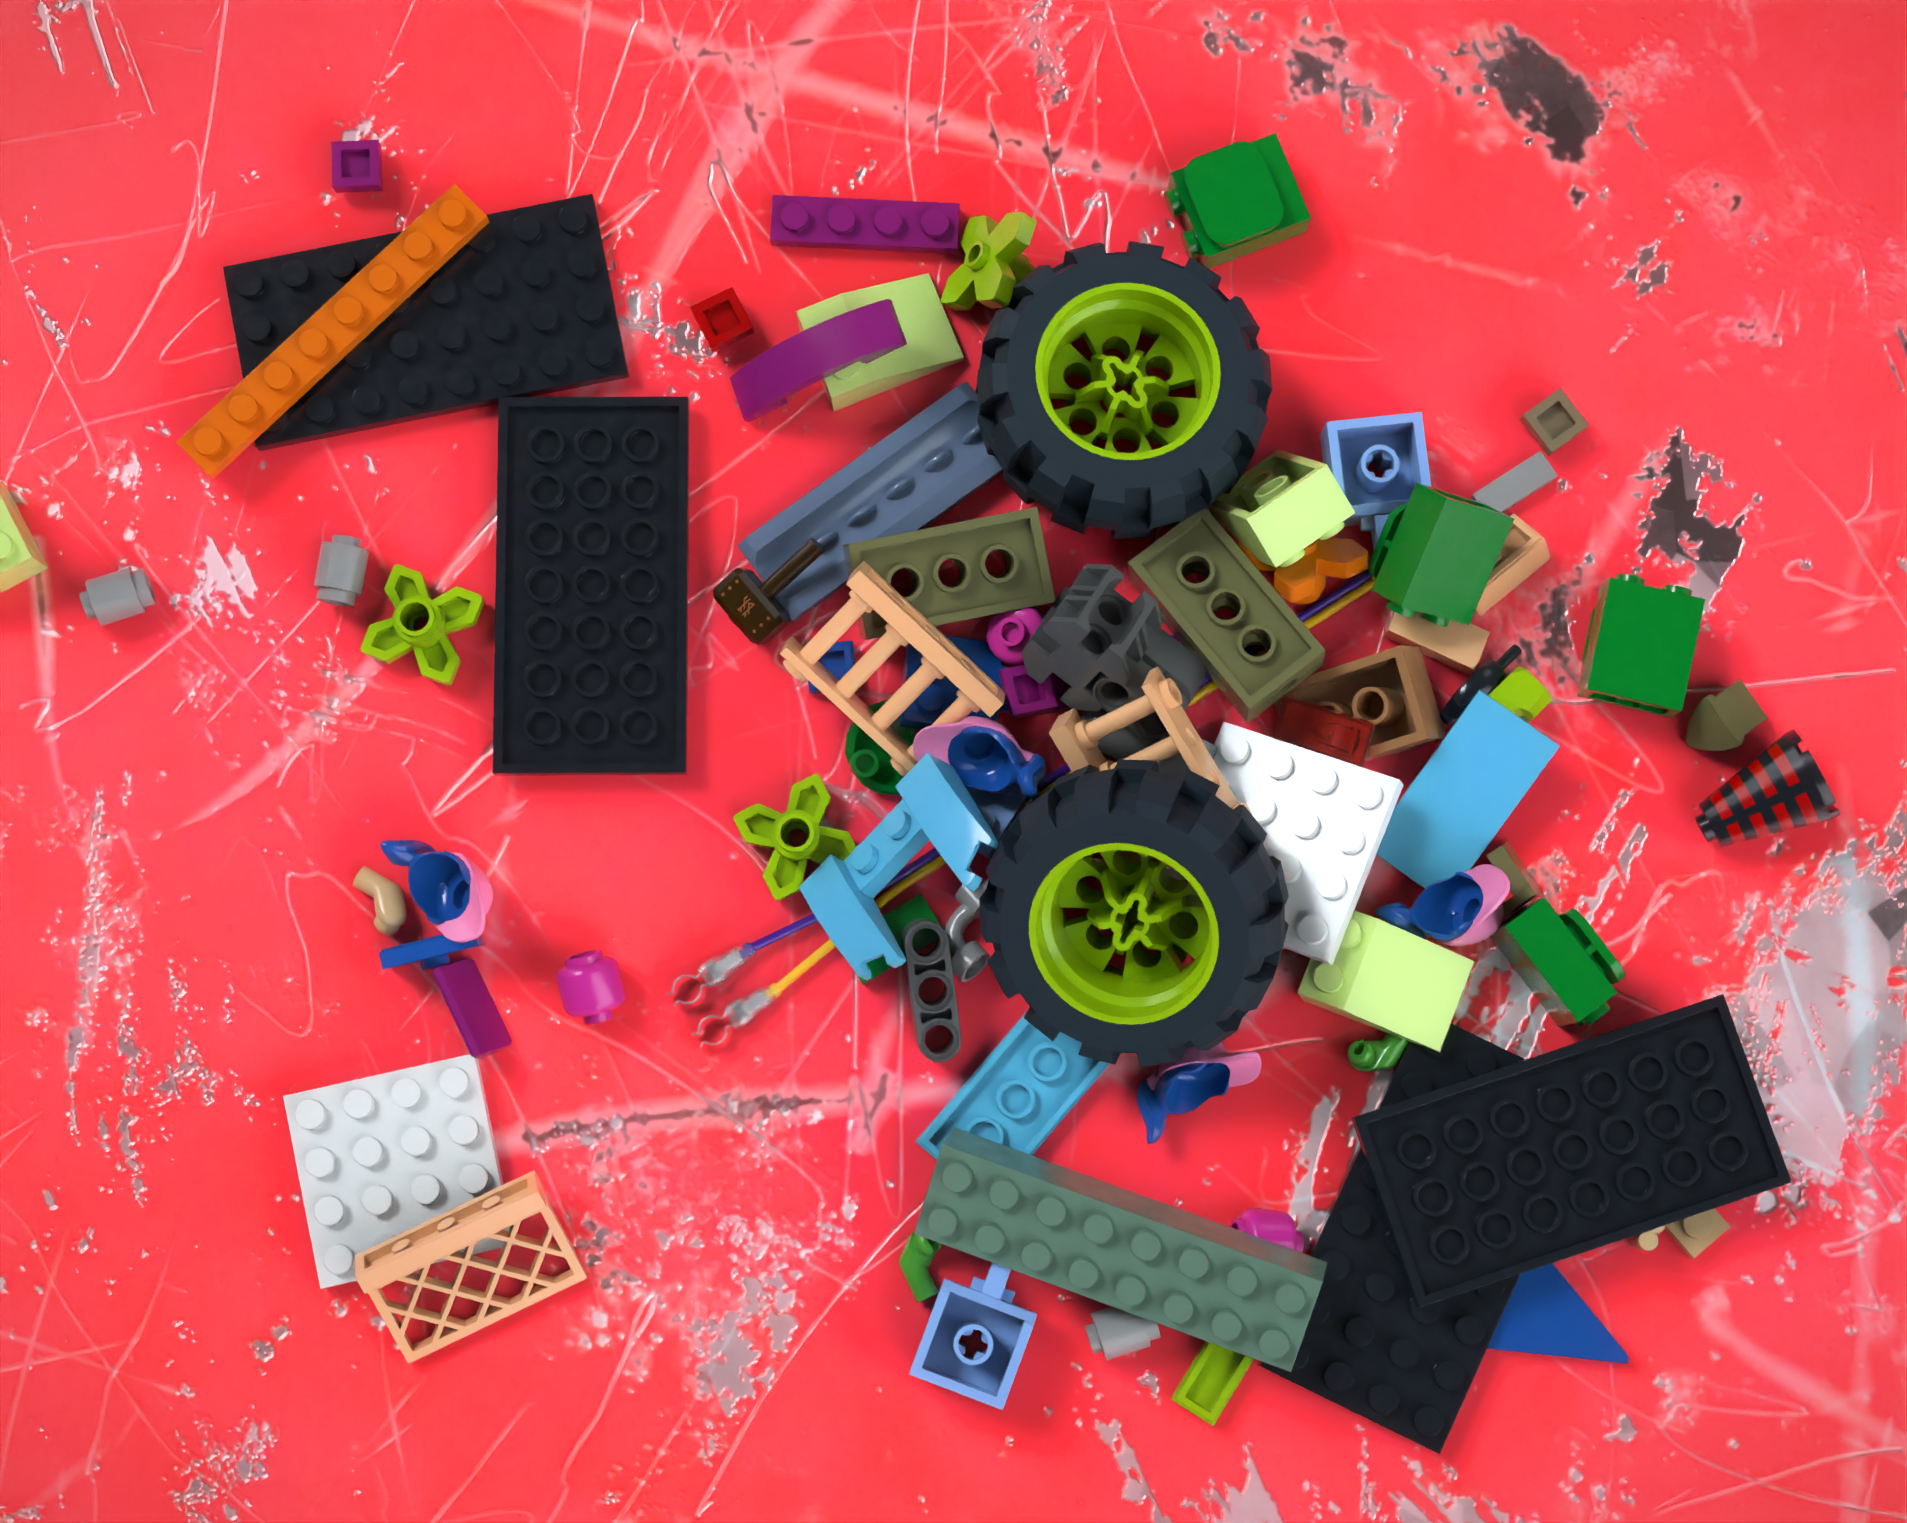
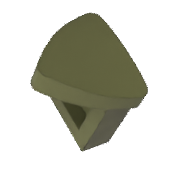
M1739 679L1716 696L1709 694L1700 701L1689 720L1686 743L1690 747L1707 751L1732 749L1744 743V735L1768 717Z
M1508 841L1486 855L1491 864L1501 869L1510 881L1512 896L1502 902L1504 909L1503 918L1541 895L1540 887Z

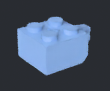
M1422 412L1328 421L1319 435L1323 463L1328 465L1355 511V514L1343 522L1345 526L1360 525L1361 532L1371 531L1373 551L1389 514L1396 507L1408 504L1416 483L1431 487ZM1370 463H1375L1376 469L1379 471L1385 470L1381 478L1375 477L1374 472L1367 470Z
M991 1263L986 1279L983 1280L974 1276L970 1287L944 1277L909 1375L1003 1410L1037 1317L1036 1312L1012 1303L1015 1292L1005 1288L1011 1269ZM973 1329L981 1331V1341L986 1343L987 1347L984 1351L976 1349L973 1356L965 1354V1344L959 1341L961 1335L970 1336Z

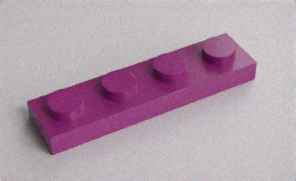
M773 195L770 243L771 246L957 254L960 203Z

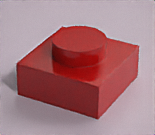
M733 287L690 307L712 353L754 333L753 326Z

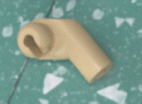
M363 866L356 875L352 886L374 898L375 928L385 935L395 934L398 932L400 925L404 924L407 916L403 890L398 884Z

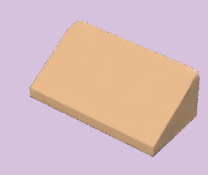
M1514 513L1510 516L1514 518L1513 524L1475 610L1480 616L1550 559L1545 538Z
M1418 611L1415 612L1413 618L1393 612L1383 634L1384 637L1401 645L1419 646L1423 655L1470 676L1475 671L1490 632L1471 623L1466 625L1449 620L1447 627H1443L1420 617L1421 612Z

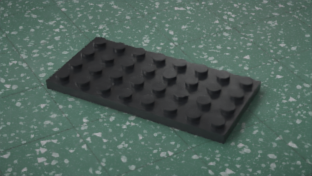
M593 194L487 214L490 222L254 441L255 447L259 451L499 404V397H534L628 378L629 372ZM402 232L223 267L243 379Z
M499 397L493 774L495 776L687 775L689 397Z
M1724 994L1351 1118L1415 1305L1418 1308L1792 1182Z
M1451 1024L1440 1053L1409 1041L1404 1053L1395 1066L1376 1109L1526 1059ZM1359 1145L1309 1253V1256L1328 1263L1323 1283L1292 1371L1289 1372L1262 1361L1258 1365L1440 1454L1520 1274L1421 1308L1416 1307L1361 1145Z

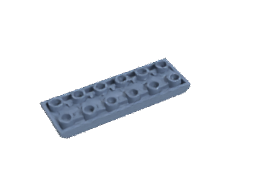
M968 382L955 387L749 534L738 545L742 554L763 582L809 539L814 538L824 548L825 552L775 597L789 613L793 623L846 585L849 576L842 545L925 529L1004 472L997 457L987 454L977 421L979 414L978 395Z

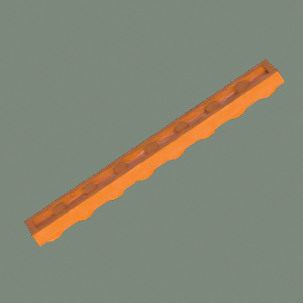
M454 183L178 439L176 443L213 480L490 222L487 215Z

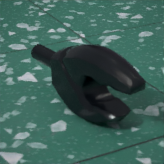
M1514 644L1496 662L1490 659L1477 669L1446 703L1440 712L1441 720L1445 724H1449L1458 719L1479 689L1489 695L1506 677L1504 670L1522 654L1520 647Z

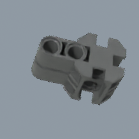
M1086 564L1077 574L1070 588L1066 586L1057 596L1056 602L1052 604L1021 653L1027 674L1039 684H1042L1053 672L1071 686L1060 698L1070 708L1097 712L1103 708L1109 713L1146 695L1141 686L1149 671L1158 666L1165 679L1171 678L1176 683L1182 696L1183 702L1181 706L1186 711L1206 676V668L1203 662L1160 628L1163 621L1158 601L1144 590L1131 603L1114 590L1125 575L1112 565ZM1156 712L1126 726L1140 738L1151 743H1157L1170 736Z

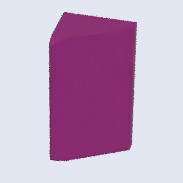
M464 959L433 969L434 979L471 1057L484 1059L511 1045L512 1039L474 960Z

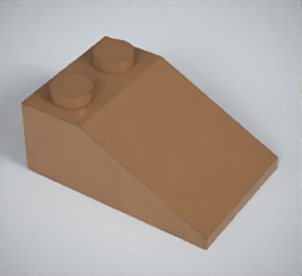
M1400 645L1312 674L1275 702L1281 728L1288 703L1291 701L1370 726L1371 730L1361 763L1444 739L1446 736L1419 646ZM1315 727L1312 729L1313 734L1321 739H1332L1337 736L1338 731L1337 728L1331 734H1321ZM1285 739V742L1353 765L1360 764L1345 759L1343 757Z

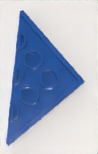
M1553 1263L1520 1274L1487 1348L1627 1364L1629 1359L1627 1353Z

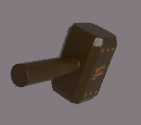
M814 538L809 539L763 583L752 570L736 568L713 589L714 599L750 642L757 645L766 644L790 623L789 613L775 597L822 555L825 550Z

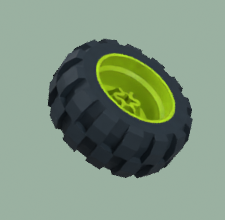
M1129 241L1126 252L1106 253L1104 244L1099 242L1065 251L1062 264L1051 268L1049 265H1039L1013 287L1012 299L1009 305L995 312L982 344L975 393L978 395L979 406L977 421L987 454L997 457L1004 469L1002 479L1026 505L1037 501L1053 512L1052 522L1084 534L1086 526L1112 530L1111 535L1113 539L1149 537L1153 528L1167 524L1174 528L1180 522L1206 508L1209 511L1211 504L1218 497L1231 492L1248 468L1268 420L1266 410L1268 399L1272 392L1270 358L1267 353L1259 349L1256 340L1260 330L1259 325L1242 298L1235 296L1229 300L1218 289L1221 276L1192 257L1189 258L1185 267L1161 258L1164 246ZM1140 333L1156 340L1146 356H1143V351L1137 350L1135 352ZM1084 337L1093 355L1091 361L1089 362L1070 343ZM1109 349H1117L1124 354L1126 360L1122 362L1116 356H1107L1102 353ZM1151 368H1160L1168 374L1169 380L1163 381L1156 376L1148 377L1146 371ZM1070 375H1079L1087 381L1088 385L1080 390H1076L1067 386L1064 379ZM1118 383L1121 387L1131 385L1130 395L1124 390L1116 393L1114 391L1115 384ZM1195 385L1196 398L1168 396L1172 390ZM1050 399H1061V401L1071 406L1054 410ZM1103 400L1105 406L1108 408V412H1105L1102 409L1099 401ZM1118 413L1123 414L1126 418H1117L1115 416ZM1156 413H1166L1172 417L1175 425L1169 428L1159 427L1154 424L1151 416ZM1075 420H1084L1092 426L1094 431L1088 435H1079L1071 430L1069 424ZM1098 437L1107 440L1105 449L1094 446ZM1147 438L1154 443L1162 444L1163 447L1152 450ZM1119 439H1128L1134 443L1137 451L1134 453L1118 452L1114 448L1113 442Z
M1119 759L1114 769L1100 771L1098 767L1088 765L1058 778L1051 789L1041 796L1033 797L1000 839L999 845L985 870L989 880L987 889L980 897V934L986 943H993L995 952L988 963L1003 993L1008 999L1020 993L1030 1006L1024 1019L1051 1041H1054L1059 1032H1062L1082 1043L1078 1055L1114 1065L1120 1053L1137 1054L1139 1066L1145 1067L1182 1061L1187 1048L1195 1046L1198 1051L1210 1050L1238 1031L1241 1020L1248 1011L1258 1008L1274 978L1281 958L1289 926L1285 921V904L1289 894L1281 861L1274 856H1269L1263 845L1267 833L1244 805H1238L1233 810L1215 795L1220 785L1188 769L1185 770L1181 778L1160 773L1157 761ZM1120 850L1138 852L1142 861L1130 862L1122 856ZM1100 852L1104 860L1093 859L1090 855ZM1151 857L1161 860L1160 863L1150 861ZM1169 865L1174 868L1185 880H1178L1170 876L1166 866ZM1094 876L1100 879L1103 890L1097 891L1089 888L1084 881V877ZM1134 884L1131 890H1126L1124 888L1125 886ZM1153 893L1157 895L1160 901L1155 902L1152 897ZM1135 900H1138V920L1133 923L1128 918L1129 909L1132 908ZM1063 908H1089L1087 915L1067 921ZM1188 912L1196 918L1198 924L1193 926L1184 925L1176 918V913ZM1095 927L1099 930L1111 928L1114 935H1101L1096 931ZM1139 941H1142L1147 948L1158 949L1161 952L1150 954L1141 948ZM1172 941L1195 960L1183 966L1171 947ZM1115 949L1116 953L1122 956L1125 951L1127 952L1124 970L1108 964Z

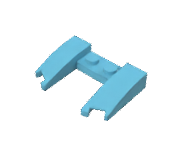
M928 752L895 786L902 800L844 861L830 854L799 887L813 914L831 941L856 974L865 980L871 979V970L867 962L885 956L887 965L897 968L907 961L876 905L874 897L930 840L964 887L973 892L979 887L982 878L974 874L969 866L980 844H986L994 849H997L999 845L954 767Z

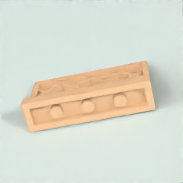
M535 1170L355 1255V1278L364 1294L368 1292L408 1364L587 1279L586 1271L544 1194L543 1185ZM541 1212L547 1223L542 1240L517 1234L522 1220ZM510 1226L509 1231L503 1230ZM552 1235L554 1236L558 1245L550 1243ZM486 1237L504 1241L497 1262L472 1255L476 1242ZM512 1244L537 1250L530 1270L505 1264ZM545 1253L565 1258L571 1268L555 1277L538 1273ZM440 1259L459 1263L452 1283L427 1277L430 1265ZM467 1265L492 1272L485 1292L460 1285ZM420 1269L419 1274L413 1273ZM501 1274L525 1281L521 1293L514 1297L506 1298L493 1294ZM396 1280L414 1285L407 1304L386 1299L381 1288ZM422 1287L447 1293L440 1313L415 1307ZM455 1296L481 1302L476 1315L466 1320L449 1316L448 1314ZM395 1313L403 1315L400 1322ZM410 1318L436 1324L432 1336L412 1345L405 1333Z

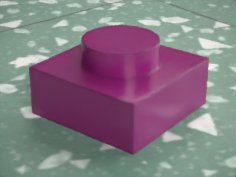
M379 140L331 142L332 187L336 193L383 191L382 145Z

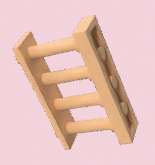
M863 561L851 573L846 583L852 589L849 592L851 598L805 647L791 637L784 644L780 655L785 658L783 664L790 674L801 682H805L808 679L892 757L890 763L904 777L917 764L913 744L910 746L890 725L936 678L942 680L946 676L959 690L956 692L958 698L932 725L957 723L967 717L972 711L977 713L980 709L991 717L1004 704L1005 693L904 597ZM873 610L876 611L887 622L885 625L886 633L840 680L837 679L818 660L864 612L871 613ZM910 643L923 655L921 658L922 665L874 713L854 693L900 645L906 647Z
M1158 666L1149 671L1141 686L1146 695L1091 722L1086 719L1082 720L1076 709L1073 708L1059 715L1049 731V735L1072 772L1088 765L1098 767L1100 771L1114 769L1117 762L1106 761L1098 748V740L1156 712L1170 736L1124 759L1150 760L1161 763L1180 753L1192 772L1220 785L1215 794L1219 799L1233 810L1238 805H1244L1252 814L1244 802L1238 803L1182 708V696L1176 683L1171 678L1165 679ZM1120 850L1126 860L1130 862L1142 861L1138 852ZM1154 857L1150 859V861H1155L1158 864L1161 861ZM1169 865L1166 866V870L1168 873H1170L1171 866Z

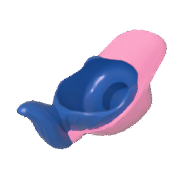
M968 716L957 723L927 726L916 734L913 742V751L917 763L928 752L953 766L966 788H976L987 793H998L1018 783L1022 794L1035 797L1038 795L1037 788L1044 780L1047 771V764L1042 756L1021 749L1016 738L1006 727L988 718Z
M387 840L381 842V849L391 863L408 866V882L412 898L417 906L426 914L428 921L432 922L447 939L462 943L474 940L482 934L485 928V915L489 912L493 901V888L488 877L473 861L458 852L436 851L431 845L418 840Z
M1483 864L1465 872H1456L1450 878L1427 886L1417 897L1411 908H1407L1402 903H1391L1380 906L1376 909L1375 914L1389 924L1423 939L1432 937V939L1450 946L1470 945L1489 938L1499 929L1504 915L1502 902L1510 891V881L1507 875L1498 867Z
M1220 1042L1210 1050L1198 1051L1195 1046H1192L1185 1050L1182 1061L1160 1064L1158 1073H1154L1145 1079L1137 1090V1103L1146 1126L1147 1143L1153 1144L1160 1139L1165 1130L1168 1114L1191 1112L1209 1098L1225 1095L1230 1087L1253 1082L1261 1071L1260 1055L1256 1052L1228 1053L1223 1042Z

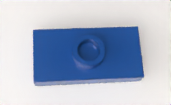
M442 934L382 949L379 956L382 969H392L420 961L422 970L449 964L451 963L449 954L483 946L484 941L482 934L474 940L462 943L451 941Z

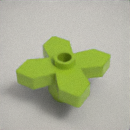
M1023 212L1007 213L999 223L986 215L970 217L960 242L966 254L965 262L948 277L940 302L955 311L970 310L976 301L991 309L1006 308L1012 297L1013 287L1036 269L1034 265L1030 264L1029 258L1022 254V252L1031 242L1037 220Z
M396 564L393 566L384 588L395 607L393 617L370 624L360 650L366 656L387 664L414 650L421 675L427 679L450 686L453 684L462 660L447 635L476 626L485 600L480 594L458 586L432 600L425 576L418 571ZM429 619L427 625L417 631L418 623L421 620Z
M813 774L792 785L786 812L780 813L756 803L735 814L733 817L746 844L774 849L763 873V878L776 901H782L800 891L799 887L804 882L808 860L821 865L831 854L844 861L856 848L848 831L820 826L832 799L818 774ZM801 830L807 835L805 844L799 847L790 845L788 839L793 831Z

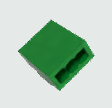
M1276 133L1253 142H1235L1192 159L1186 167L1170 173L1168 190L1164 191L1165 202L1173 218L1179 216L1185 232L1181 233V239L1188 258L1197 259L1198 262L1209 269L1306 232L1311 220Z
M1416 483L1408 504L1396 507L1389 514L1374 548L1368 566L1369 574L1375 581L1372 591L1388 599L1386 605L1388 609L1403 616L1413 618L1415 612L1418 611L1421 612L1420 617L1443 627H1447L1449 620L1469 625L1514 518L1485 503Z
M1617 574L1616 578L1610 577L1600 586L1597 604L1590 616L1582 654L1583 669L1577 696L1671 718L1683 709L1705 599L1691 596L1692 590L1686 587L1664 585L1663 589L1644 585L1645 579L1630 574Z
M1545 897L1522 907L1501 923L1499 929L1490 936L1558 1027L1574 1024L1578 1028L1584 1023L1589 1025L1611 1009L1606 1001L1617 993L1611 984H1615L1625 977L1624 970L1588 921L1574 908L1557 914Z

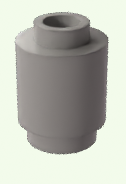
M334 534L332 542L325 541L321 543L313 585L314 588L318 589L316 600L332 605L354 607L356 596H361L369 556V551L360 547L362 540Z
M131 567L87 580L85 581L87 591L79 593L88 620L97 618L101 626L145 613L146 607L156 604L154 591L144 568L133 571Z
M1112 1306L1091 1313L1093 1323L1084 1326L1093 1354L1103 1352L1106 1361L1150 1347V1341L1161 1338L1156 1322Z

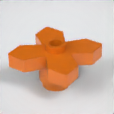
M1318 538L1304 548L1305 554L1297 562L1287 567L1278 566L1277 568L1260 562L1237 540L1239 548L1258 570L1275 571L1274 589L1291 603L1308 604L1316 601L1326 586V576L1347 579L1368 569V551L1354 539L1328 538L1320 540Z

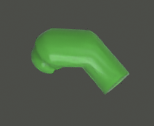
M1389 1033L1382 1040H1356L1349 1046L1347 1056L1351 1066L1356 1070L1365 1073L1388 1070L1397 1064L1409 1041Z
M913 1232L908 1237L901 1253L899 1266L918 1303L938 1293L928 1268L936 1251L940 1250L941 1243L916 1235Z

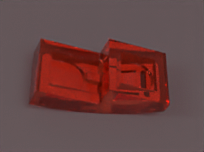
M1285 695L1272 738L1364 768L1376 723Z

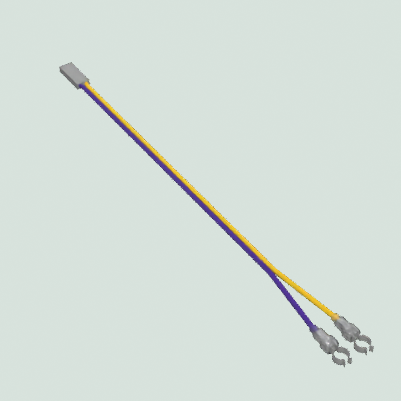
M1539 451L1472 494L1470 498L1485 503L1503 513L1556 479L1558 475L1544 454ZM1369 569L1297 614V617L1309 630L1372 589L1375 583L1369 574ZM1255 644L1244 649L1247 654L1255 657L1263 656L1268 652L1264 647ZM1207 674L1189 706L1218 688ZM1067 763L1045 776L1037 788V796H1041L1051 789L1058 778L1072 773ZM1030 797V798L1028 799V801L1026 802L1025 806L1029 803V801H1030L1033 797ZM933 848L902 868L881 890L883 891L891 887L875 901L879 910L900 892L946 863L936 848ZM811 914L752 943L747 942L742 946L732 948L721 956L711 957L701 964L696 977L692 975L679 976L673 983L672 992L666 994H674L675 985L681 978L693 977L697 979L701 975L706 984L700 986L698 997L691 1002L677 1000L674 1007H676L678 1002L683 1004L695 1003L702 994L703 986H708L709 988L718 987L728 980L732 972L745 965L750 957L756 954L755 951L818 922L814 914ZM831 939L825 942L778 983L774 982L769 986L761 987L747 997H739L730 1002L723 1010L725 1014L721 1018L710 1015L702 1019L698 1026V1033L692 1035H699L702 1023L711 1017L724 1019L727 1016L731 1025L726 1026V1033L722 1040L717 1043L703 1041L700 1047L704 1043L709 1045L722 1043L727 1037L728 1027L733 1026L737 1029L751 1023L759 1012L772 1005L775 999L782 995L781 992L836 947Z

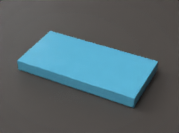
M1479 689L1395 805L1376 855L1423 888L1437 881L1450 878L1456 872L1470 870L1560 745Z
M1024 1014L915 1142L937 1160L942 1143L955 1127L1033 1155L1110 1063L1078 1055L1082 1043L1062 1032H1059L1055 1040L1051 1041L1024 1019Z

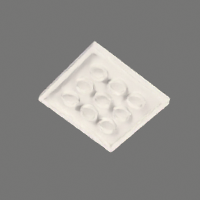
M1223 722L1214 744L1218 747L1214 762L1238 803L1244 802L1249 807L1253 817L1267 833L1263 845L1268 855L1274 856L1282 864L1289 894L1285 904V921L1289 926L1283 948L1333 965L1403 788V783L1399 779ZM1172 867L1170 868V876L1178 880H1185L1179 872Z
M470 1054L283 1096L320 1289L357 1281L355 1278V1255L504 1185L478 1058L471 1057ZM510 1226L503 1230L509 1231ZM486 1237L476 1242L472 1255L500 1249L504 1241ZM440 1259L434 1263L446 1261V1259Z

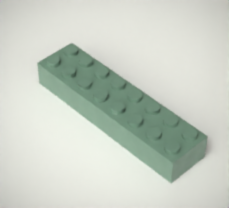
M955 1127L942 1143L914 1231L916 1235L1289 1372L1292 1371L1323 1283L1328 1263Z

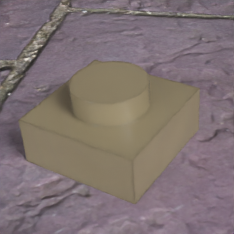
M1561 388L1530 409L1519 419L1548 457L1589 426Z

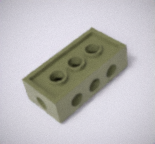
M1037 507L842 545L849 577L863 561L890 585L891 577L898 569L906 570L911 575L913 584L910 592L903 597L934 626L1056 602ZM993 550L999 552L1005 560V569L997 578L991 576L985 567L986 558ZM945 560L954 562L959 570L958 580L951 587L942 584L938 577L939 566ZM874 610L871 613L864 612L857 619L861 639L868 640L882 637L887 631L885 629L887 622Z
M1207 508L1180 522L1128 562V580L1140 594L1145 590L1158 601L1162 621L1181 644L1203 662L1206 674L1247 723L1323 666L1326 651ZM1191 573H1199L1207 579L1195 584L1185 580V577ZM1220 609H1230L1237 616L1230 620H1222L1215 616L1214 613ZM1255 644L1264 647L1268 652L1263 656L1255 657L1247 654L1244 649Z

